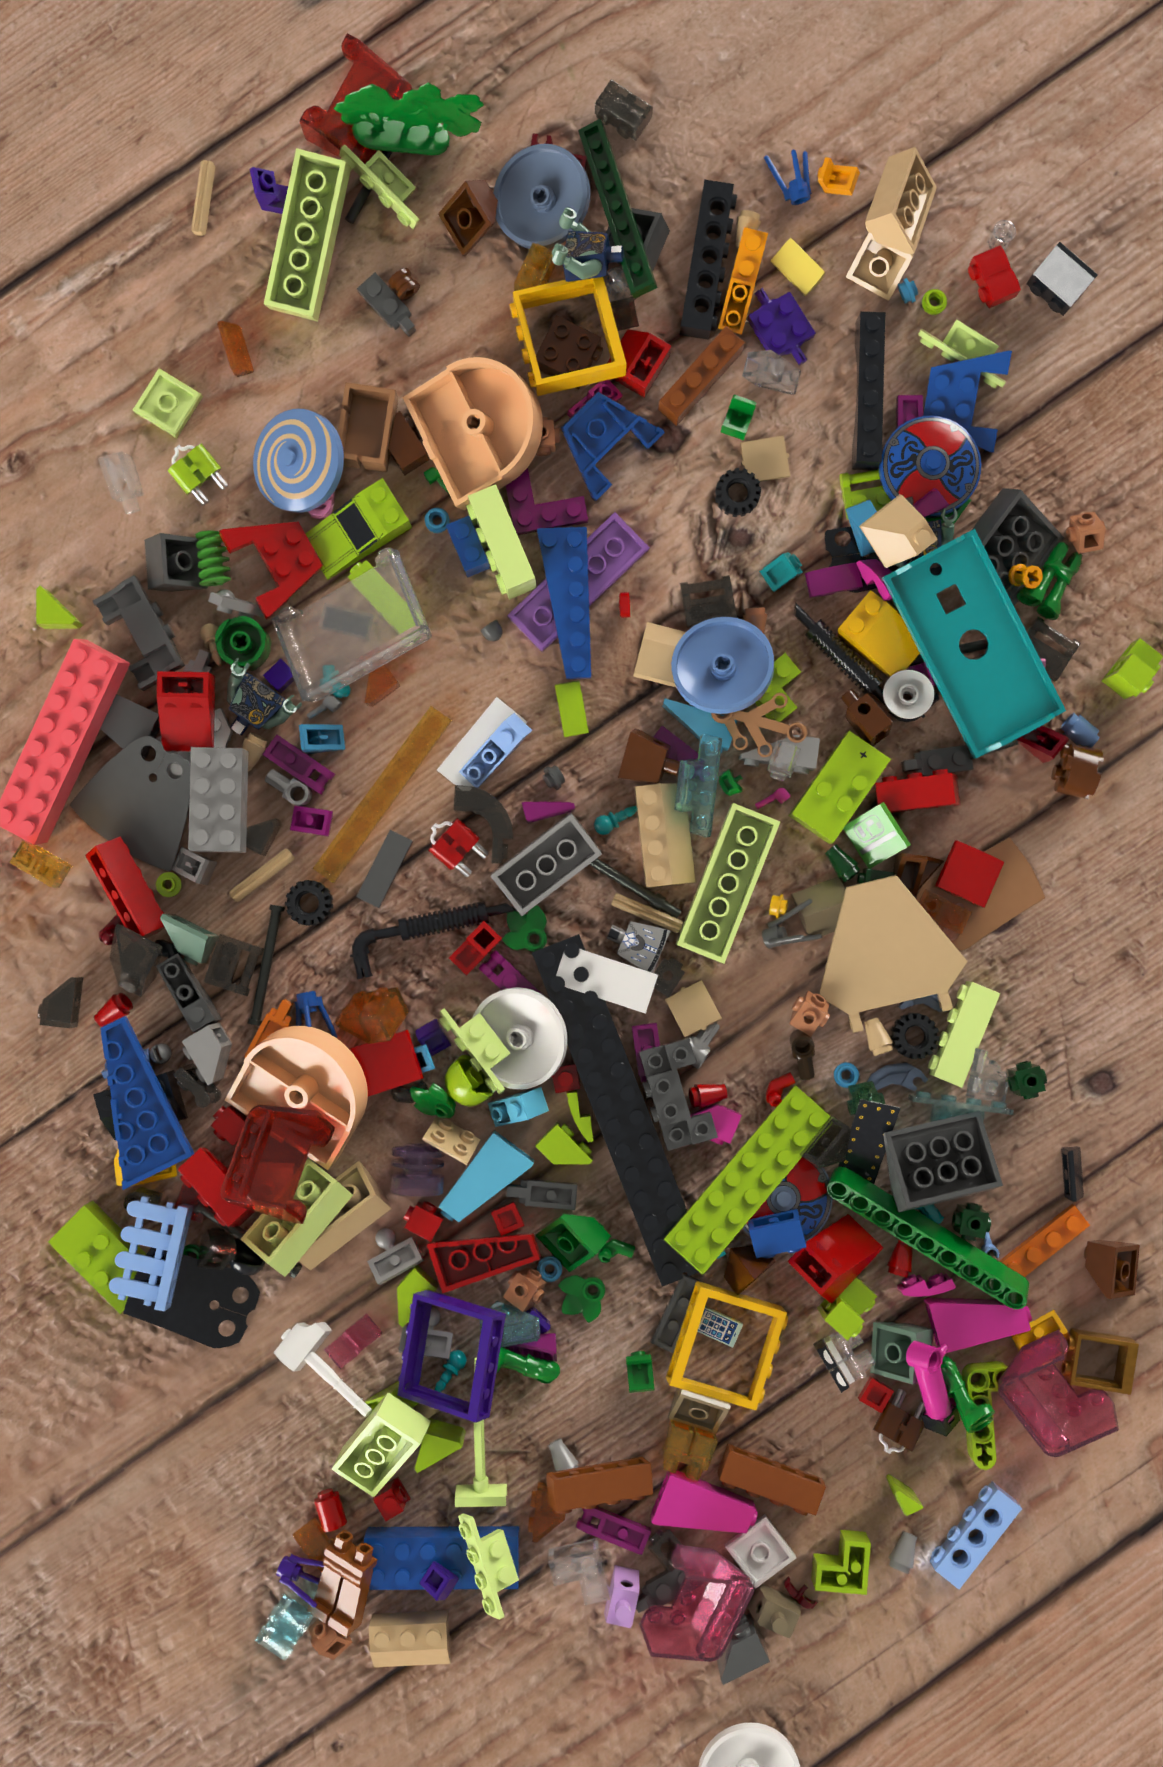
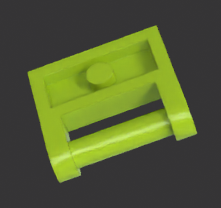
M879 469L850 475L847 472L839 475L847 519L846 509L866 500L872 502L876 511H879L891 501L885 493L883 486L851 491V484L879 480Z

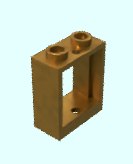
M1071 1328L1070 1335H1067L1065 1340L1067 1356L1066 1360L1062 1362V1376L1070 1385L1131 1395L1139 1344L1129 1337ZM1081 1339L1119 1345L1114 1380L1076 1374Z

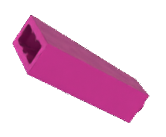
M924 1299L936 1346L940 1347L941 1344H946L948 1346L946 1353L1031 1330L1029 1322L1032 1321V1316L1027 1306L1022 1309H1012L997 1299Z
M669 1467L650 1515L651 1523L660 1526L747 1533L749 1527L754 1526L758 1511H756L754 1501Z

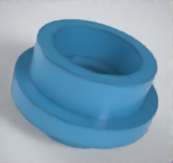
M907 278L903 279V282L898 284L903 302L905 304L916 302L915 296L918 295V290L914 281L909 282Z
M442 508L430 509L424 519L427 529L433 533L444 532L447 529L446 525L450 523L448 513ZM439 517L442 519V522L439 525L433 524L434 518Z
M841 1063L834 1070V1080L839 1086L850 1088L858 1082L859 1071L851 1063ZM848 1070L850 1077L845 1080L842 1078V1072Z
M546 1256L539 1261L537 1271L546 1282H554L562 1274V1264L556 1257ZM546 1265H553L554 1271L548 1273L545 1270Z

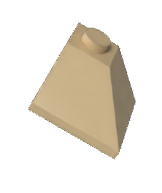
M868 233L846 277L889 301L914 254L909 255L879 244L875 241L872 234Z
M901 494L859 526L886 568L919 555L938 540L926 519Z

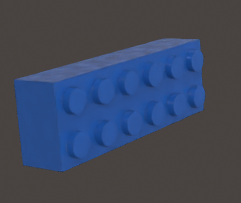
M459 1526L367 1528L364 1543L373 1547L372 1556L378 1559L376 1566L373 1568L369 1590H425L419 1583L433 1561H436L459 1578L453 1590L479 1589L474 1579L476 1575L474 1566L467 1557L468 1546L466 1540L460 1534ZM476 1526L480 1538L497 1529L504 1531L519 1579V1526ZM519 1581L504 1589H518Z

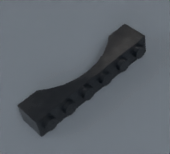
M860 311L855 322L857 397L852 443V470H877L882 462L886 312Z

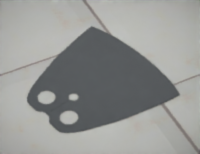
M151 736L140 737L109 760L70 803V806L81 819L108 841L121 836L132 856L157 868L171 871L187 818L190 798V763L178 753L171 754L165 751L162 743ZM149 745L155 749L156 757L153 761H145L142 758L141 749L144 746ZM177 763L181 766L182 775L180 778L173 779L168 775L167 768L169 764ZM151 773L157 775V780L155 782L149 780V775Z

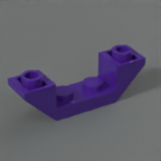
M255 167L250 168L255 196L261 209L283 214L288 186L276 184L274 171Z

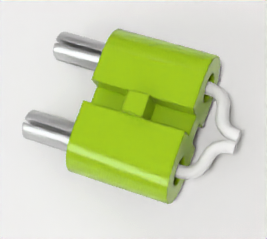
M199 444L196 447L192 445L181 447L178 445L174 448L173 465L168 469V472L187 495L192 493L201 505H205L204 501L207 503L209 500L199 489L205 481L212 478L221 490L225 489L223 485L227 488L228 484L218 473L221 467L203 444ZM192 449L184 458L175 462L179 456V450L186 451Z

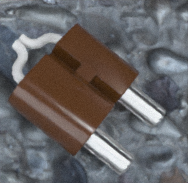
M898 1389L892 1403H887L873 1428L874 1431L879 1433V1440L884 1445V1451L889 1454L892 1451L902 1452L904 1449L913 1452L925 1427L924 1422H922V1413L925 1411L923 1402H920L914 1416L900 1409L906 1396V1392L902 1389ZM883 1436L902 1447H891L888 1449V1444L883 1440Z

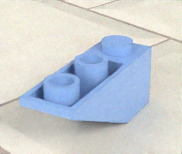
M513 713L504 720L459 772L478 789L520 745L532 729Z

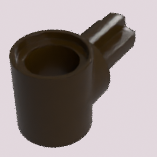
M797 1029L790 1036L792 1056L797 1059L800 1078L802 1080H810L815 1076L812 1056L815 1055L812 1036L810 1037ZM800 1039H806L809 1041L808 1044L802 1048L797 1047L795 1045L796 1042Z

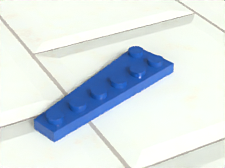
M587 527L537 528L566 679H590L591 648Z

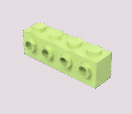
M966 981L965 985L962 984L956 996L959 999L957 1005L950 1010L947 1017V1022H949L947 1030L940 1034V1039L937 1043L940 1046L936 1055H932L929 1061L928 1069H930V1075L961 1088L963 1087L1000 993L970 981Z

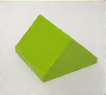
M429 1418L431 1422L422 1440L415 1471L419 1473L461 1449L466 1434L464 1427Z

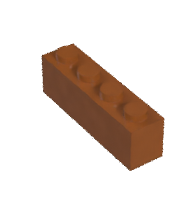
M726 326L659 400L658 410L677 426L742 354L745 342Z
M727 1444L717 1472L719 1481H722L721 1483L731 1489H736V1487L744 1489L748 1495L755 1498H760V1496L766 1497L771 1503L783 1507L785 1504L793 1507L795 1512L805 1516L808 1513L816 1516L826 1489L823 1478Z
M643 1456L546 1473L548 1505L559 1514L570 1513L572 1509L576 1508L594 1509L598 1504L603 1503L616 1505L625 1499L642 1500L645 1496L653 1494L651 1463Z

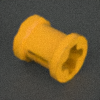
M1020 563L1012 566L1008 574L1012 585L1018 587L1024 585L1030 589L1038 587L1043 578L1042 571L1038 566L1032 565L1027 567Z

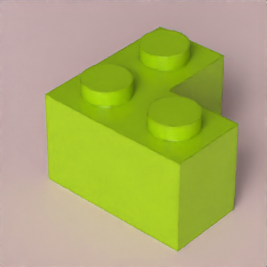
M1139 638L1131 642L1101 681L1123 699L1131 696L1136 697L1141 692H1147L1153 685L1154 681L1152 678L1160 669L1161 665L1158 663L1162 660L1163 656Z
M786 653L774 661L772 681L763 697L755 702L757 706H760L771 700L777 693L785 694L788 698L787 705L765 714L766 718L782 722L798 708L783 690L785 686L801 673ZM777 696L775 703L781 706L785 703V698Z
M856 1277L832 1304L825 1299L817 1309L823 1319L848 1341L851 1336L854 1338L861 1332L862 1324L865 1321L860 1315L864 1311L868 1312L876 1303L877 1295Z
M840 1530L838 1555L813 1553L811 1580L815 1591L867 1595L871 1542L866 1532Z

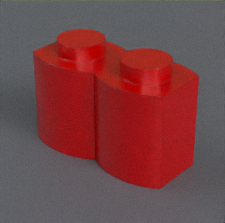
M1001 245L972 257L968 273L971 280L976 281L980 288L978 289V295L982 303H986L990 309L1017 297L1021 288Z

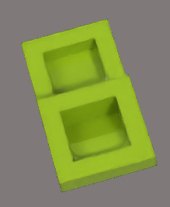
M580 681L555 684L564 737L589 733Z
M577 1090L567 1091L569 1107L578 1129L588 1142H594L590 1114L580 1115Z

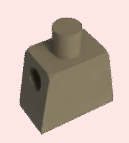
M763 1584L756 1589L754 1587L747 1606L756 1624L787 1638L792 1636L801 1612V1605L796 1599Z

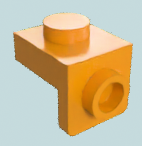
M825 157L823 165L818 170L817 178L825 193L852 196L860 171L858 167L834 165L831 158Z

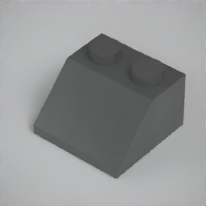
M631 208L653 272L670 230L662 213ZM608 226L606 233L608 234L609 245L615 246L610 227Z
M159 533L144 540L148 590L174 592L208 588V586L199 585L202 581L198 576V573L202 571L198 568V562L201 560L197 557V553L200 550L196 547L199 539Z
M751 1613L746 1615L740 1614L735 1621L727 1625L717 1655V1663L723 1685L770 1662L764 1638Z

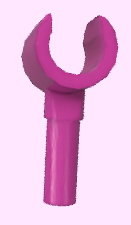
M779 788L769 797L756 803L755 806L757 809H760L775 799L780 804H783L791 795L785 788Z

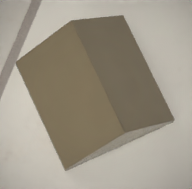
M838 877L791 894L796 907L808 899H812L810 905L798 912L806 935L821 934L824 936L835 932L845 893V887Z
M677 1388L668 1418L716 1434L727 1416L731 1404Z

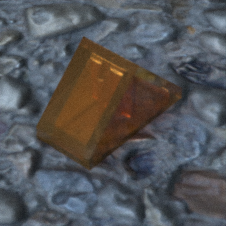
M372 653L364 702L369 707L375 706L400 687L398 681L378 654Z

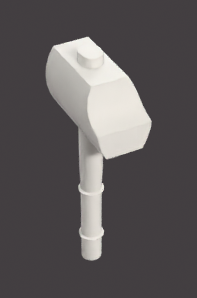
M302 1322L296 1323L292 1330L290 1328L287 1329L281 1336L283 1341L274 1351L277 1358L293 1372L300 1371L307 1363L326 1382L333 1386V1389H336L354 1406L353 1408H356L366 1418L372 1412V1409L363 1401V1398H360L343 1382V1379H340L334 1370L315 1353L331 1333V1328L325 1322L314 1323L313 1325Z

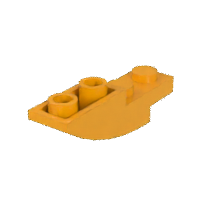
M744 227L718 329L723 330L727 326L734 333L742 335L768 233Z

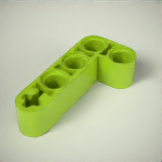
M1001 1361L967 1364L963 1368L961 1375L971 1400L974 1402L980 1398L983 1399L982 1404H990L991 1406V1392L1010 1390L1016 1381L1013 1371ZM1001 1371H1006L1005 1378L997 1381V1374ZM981 1373V1377L977 1382H971L973 1374ZM994 1420L981 1433H968L966 1430L968 1455L975 1465L982 1470L991 1469L996 1463Z

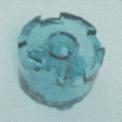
M283 1594L277 1605L269 1613L266 1619L268 1621L257 1634L255 1641L285 1661L294 1650L292 1646L294 1647L299 1638L303 1636L313 1616L307 1612V1608L286 1594Z

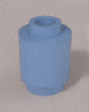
M1072 713L1060 727L1064 731L1063 734L1076 745L1091 748L1100 738L1097 735L1099 729L1083 716H1077L1075 713Z

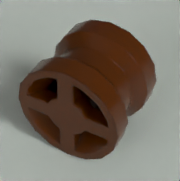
M408 268L400 269L388 281L390 287L396 289L397 297L401 301L411 298L420 288L418 281L412 279V273Z

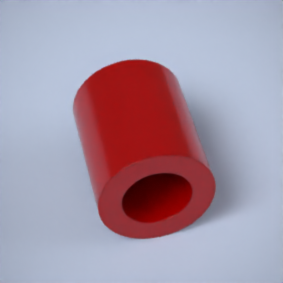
M332 1488L319 1492L314 1503L323 1532L334 1531L346 1525L347 1519L339 1492L333 1491Z

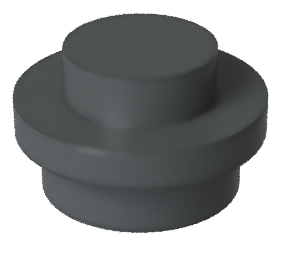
M555 765L551 768L549 766L544 768L543 780L549 788L560 789L561 784L565 783V779L559 768Z

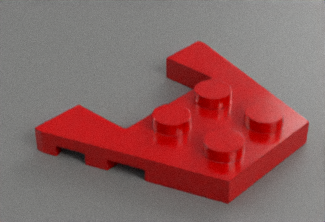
M299 521L219 530V535L230 554L254 544L274 579L277 588L257 596L255 600L266 620L270 619L293 594L300 590L322 569L323 565Z

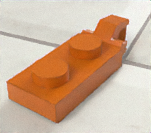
M287 999L282 1000L278 1009L272 1008L266 1014L244 1058L270 1034L282 1028L290 1027L293 1018L288 1015L294 1003Z

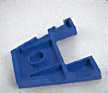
M1003 351L931 367L923 416H940L958 423L968 431L978 447L994 453L998 429L972 426L981 372L1008 375L1012 351Z
M596 392L561 427L591 498L594 501L600 498L612 486L595 464L625 434L631 430L646 448H650L665 433L663 429L652 425L646 419L635 415L600 392Z

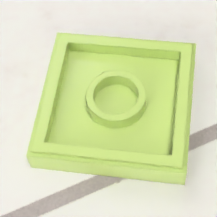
M159 368L133 408V411L165 432L178 438L203 396Z

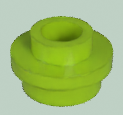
M932 289L924 294L922 307L926 313L938 315L946 308L947 298L941 290ZM930 300L937 301L938 305L932 306Z
M172 872L161 874L156 881V889L164 897H174L182 888L180 877ZM167 880L172 882L170 889H166L164 886Z

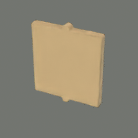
M784 435L740 443L743 457L741 465L744 466V469L748 470V473L751 474L753 472L755 479H758L759 482L790 477L789 454L786 453Z
M702 980L687 988L682 987L680 992L665 999L685 1038L700 1030L705 1031L706 1027L722 1019Z

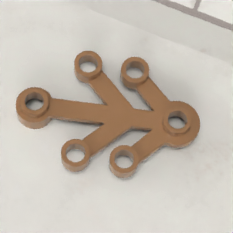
M783 693L775 694L771 700L748 713L737 711L728 713L726 716L711 713L712 718L716 722L725 724L733 739V746L737 750L746 749L749 741L746 736L741 735L734 720L744 722L758 747L757 752L761 757H769L773 752V747L770 743L766 742L759 727L786 734L788 739L794 743L802 742L807 736V728L800 722L788 725L761 717L776 708H783L787 705L788 698ZM777 696L785 698L783 705L779 706L775 703ZM798 727L802 730L800 737L793 736L792 730ZM738 738L745 740L744 747L740 748L736 745ZM762 745L770 747V752L767 755L761 753L760 748Z

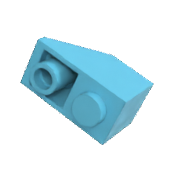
M542 1087L525 1090L488 1103L495 1127L529 1120L549 1111Z

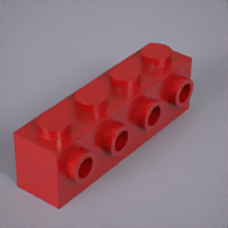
M121 836L93 847L85 856L132 942H139L163 930L165 927L160 917L165 913L160 909L154 898L153 891L145 882L141 869L134 862L130 850L123 842Z

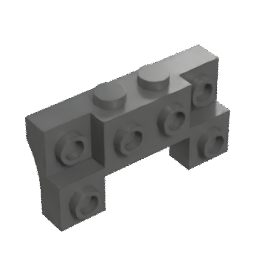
M135 575L127 578L111 591L93 600L94 605L99 608L103 616V622L108 626L122 618L124 619L137 646L145 657L129 666L130 672L135 675L139 683L137 684L139 689L145 691L156 685L157 671L175 672L185 666L175 648L176 645L172 639L175 637L172 628L168 623L164 624L161 616L164 614L156 601L154 603L150 601L142 584Z
M685 1038L638 1051L647 1082L643 1083L647 1098L652 1097L654 1107H650L653 1121H659L666 1149L669 1151L718 1138L711 1112L690 1116L678 1075V1068L696 1063L690 1039Z

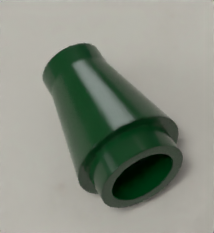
M837 844L825 853L838 878H842L844 882L849 881L861 871L857 866L859 863L841 850Z

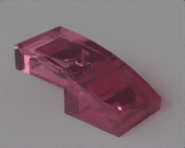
M366 1313L324 1350L338 1368L341 1369L364 1348L380 1337L382 1331Z

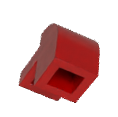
M483 921L449 959L467 976L498 945L502 938Z

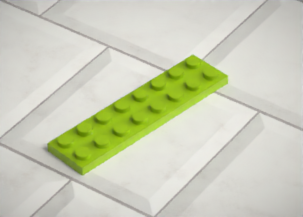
M796 1085L793 1086L781 1103L774 1108L663 1240L697 1271L704 1274L833 1121V1118Z

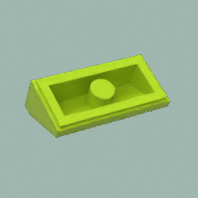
M891 1474L886 1475L889 1486L904 1515L908 1516L923 1509L921 1502L910 1487Z

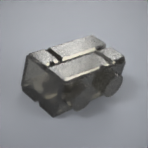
M612 79L595 102L597 119H601L604 125L611 124L617 128L619 135L625 139L630 137L637 141L643 129L652 118L653 107Z

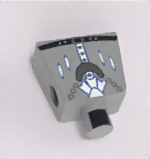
M630 921L626 930L612 925L607 939L620 944L616 954L638 968L653 973L670 931Z

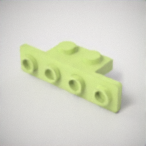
M344 144L340 149V160L348 163L351 171L354 170L360 176L361 183L370 190L372 188L379 195L378 199L385 207H391L397 213V218L403 225L415 229L419 218L404 202L415 191L416 187L380 150L364 164Z
M959 320L955 321L943 342L923 329L918 333L922 337L921 343L933 349L934 345L943 350L941 355L952 362L955 359L962 361L994 354L999 345ZM981 372V375L985 377L983 381L995 389L998 385L1003 388L1006 383L1005 380L993 373Z
M445 1008L440 1010V1024L447 1032L451 1030L456 1036L454 1039L455 1044L462 1052L466 1050L470 1055L471 1059L469 1062L477 1072L481 1070L487 1079L484 1082L492 1093L497 1091L499 1095L502 1094L505 1088L491 1071V1068L509 1056L510 1052L480 1013L459 1028Z
M463 1513L458 1516L460 1521L459 1531L468 1546L467 1557L471 1564H473L476 1572L474 1576L476 1585L482 1591L484 1598L482 1600L483 1608L488 1615L500 1620L504 1618V1613L497 1592L519 1581L504 1531L497 1529L480 1538L473 1516Z

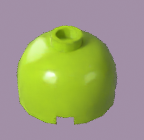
M461 1055L453 1061L445 1074L446 1093L461 1105L468 1107L476 1106L489 1099L493 1093L485 1084L484 1080L487 1078L482 1071L477 1072L470 1064L469 1060L471 1057L469 1055Z

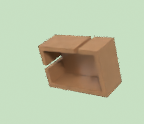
M345 382L342 401L344 410L341 409L338 434L344 452L343 466L360 468L361 464H363L367 470L388 471L390 458L388 447L399 401L396 390Z

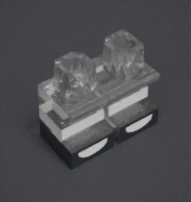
M835 1332L813 1344L841 1393L850 1388L849 1385L857 1379L867 1377L865 1371L876 1364L868 1349L856 1356L853 1353V1348L864 1343L859 1334L854 1338L851 1336L847 1341L838 1332Z

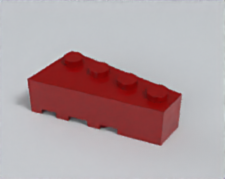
M534 1233L437 1241L427 1244L442 1294L542 1258Z

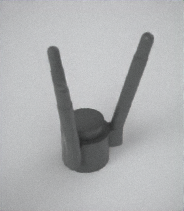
M812 899L801 903L780 918L768 922L769 928L762 931L763 941L768 949L785 944L822 938L821 934L788 936L786 929L783 926L779 927V924L810 905Z

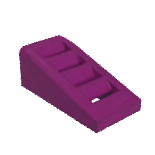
M933 488L912 506L923 517H926L943 508H947L949 504L940 492Z
M522 802L527 823L575 811V805L571 802Z
M555 1333L505 1336L506 1349L525 1356L531 1354L533 1357L557 1362Z

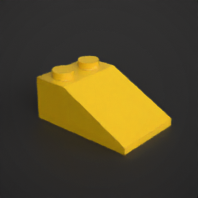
M871 590L838 628L837 637H840L848 646L889 678L896 672L907 670L920 654L901 615Z

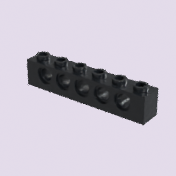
M704 179L679 335L709 340L710 331L715 332L718 316H714L713 313L714 307H719L722 294V292L717 291L718 282L723 283L726 269V267H721L722 258L727 259L730 244L725 242L726 234L731 235L733 219L729 218L730 210H735L737 194H733L734 184ZM719 209L722 211V214L715 215L711 210ZM715 233L719 238L710 239L707 235ZM711 257L715 262L708 264L703 259ZM706 281L711 284V287L703 288L699 283ZM702 305L707 308V311L700 313L695 307Z

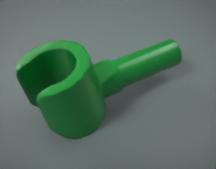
M431 467L424 472V476L430 485L437 481L449 494L436 468Z

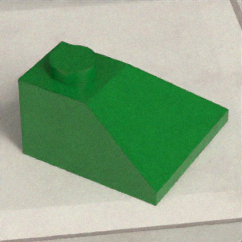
M568 1214L561 1215L535 1235L568 1272L594 1257L611 1237L603 1225L594 1217Z

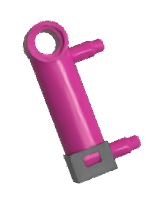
M913 1341L907 1349L906 1362L909 1366L914 1367L925 1406V1411L922 1413L924 1426L928 1430L947 1437L960 1421L954 1398H949L941 1370L942 1360L948 1351V1346L941 1344L940 1347L936 1348L919 1341Z

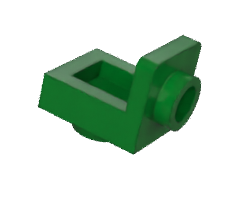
M733 395L720 432L744 440L757 403L747 398Z
M645 1351L632 1352L631 1356L626 1357L629 1393L654 1391L651 1354H646Z

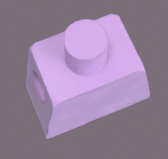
M614 1565L604 1610L607 1623L627 1628L632 1627L639 1596V1570ZM621 1582H627L631 1585L625 1587L621 1584Z

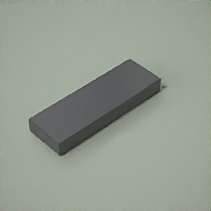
M390 830L356 897L380 908L413 841Z
M682 1273L683 1279L678 1281L651 1339L652 1344L671 1353L674 1352L696 1281L703 1282L688 1276L686 1273Z

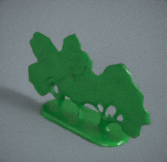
M428 82L421 85L418 90H409L403 93V97L394 100L385 89L369 84L362 87L359 91H353L346 95L345 100L338 102L333 109L341 113V120L345 124L353 125L352 131L355 139L365 148L422 155H440L449 147L450 137L448 131L457 137L467 136L471 132H479L482 122L471 116L470 113L478 111L484 104L477 95L457 94L454 97L443 99L441 98V90Z

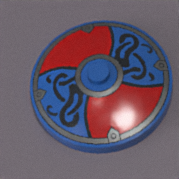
M921 416L899 426L885 443L882 450V462L879 465L881 484L891 501L901 494L913 505L933 488H936L949 504L945 508V515L952 513L954 507L956 510L960 508L971 497L978 485L981 474V457L972 436L958 423L940 416ZM941 510L924 518L941 517Z

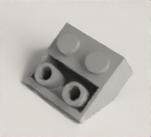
M220 1022L208 1025L182 1040L184 1044L183 1052L189 1060L193 1059L197 1066L196 1074L203 1083L206 1082L207 1085H210L224 1078L232 1043Z

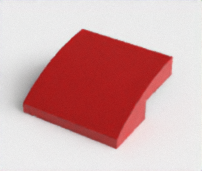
M955 840L935 886L954 896L961 897L979 907L985 908L1004 862L981 850Z

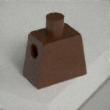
M850 689L842 695L841 699L848 707L845 718L861 739L871 746H875L889 735L893 722L869 694H865L860 698L853 689Z
M635 728L630 732L618 778L659 783L664 772L678 776L682 762L668 758L671 750L669 744Z

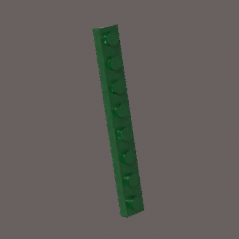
M598 119L579 129L578 132L615 246H623L624 259L621 264L631 295L636 299L658 287L604 124L601 119Z

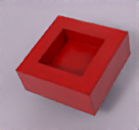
M575 1063L560 1066L558 1071L552 1076L555 1093L580 1089Z
M515 1201L491 1211L501 1236L524 1226Z
M870 1376L858 1399L882 1413L894 1390Z

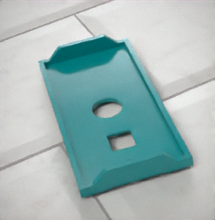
M975 529L882 577L974 759L1016 740L1066 711ZM934 563H938L942 567L941 574L937 576L930 572V567ZM956 584L965 601V605L946 614L936 594ZM968 630H978L987 638V651L981 658L976 660L968 659L960 651V639Z

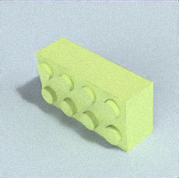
M495 484L468 495L470 503L466 505L468 515L473 526L478 524L479 528H476V532L483 549L488 548V551L485 553L492 572L496 570L498 572L495 577L501 594L506 593L510 600L536 588L535 576L497 485Z
M308 1158L243 1235L241 1240L268 1265L286 1277L353 1194Z
M387 1393L342 1447L332 1470L372 1497H375L421 1444L431 1421L398 1398Z

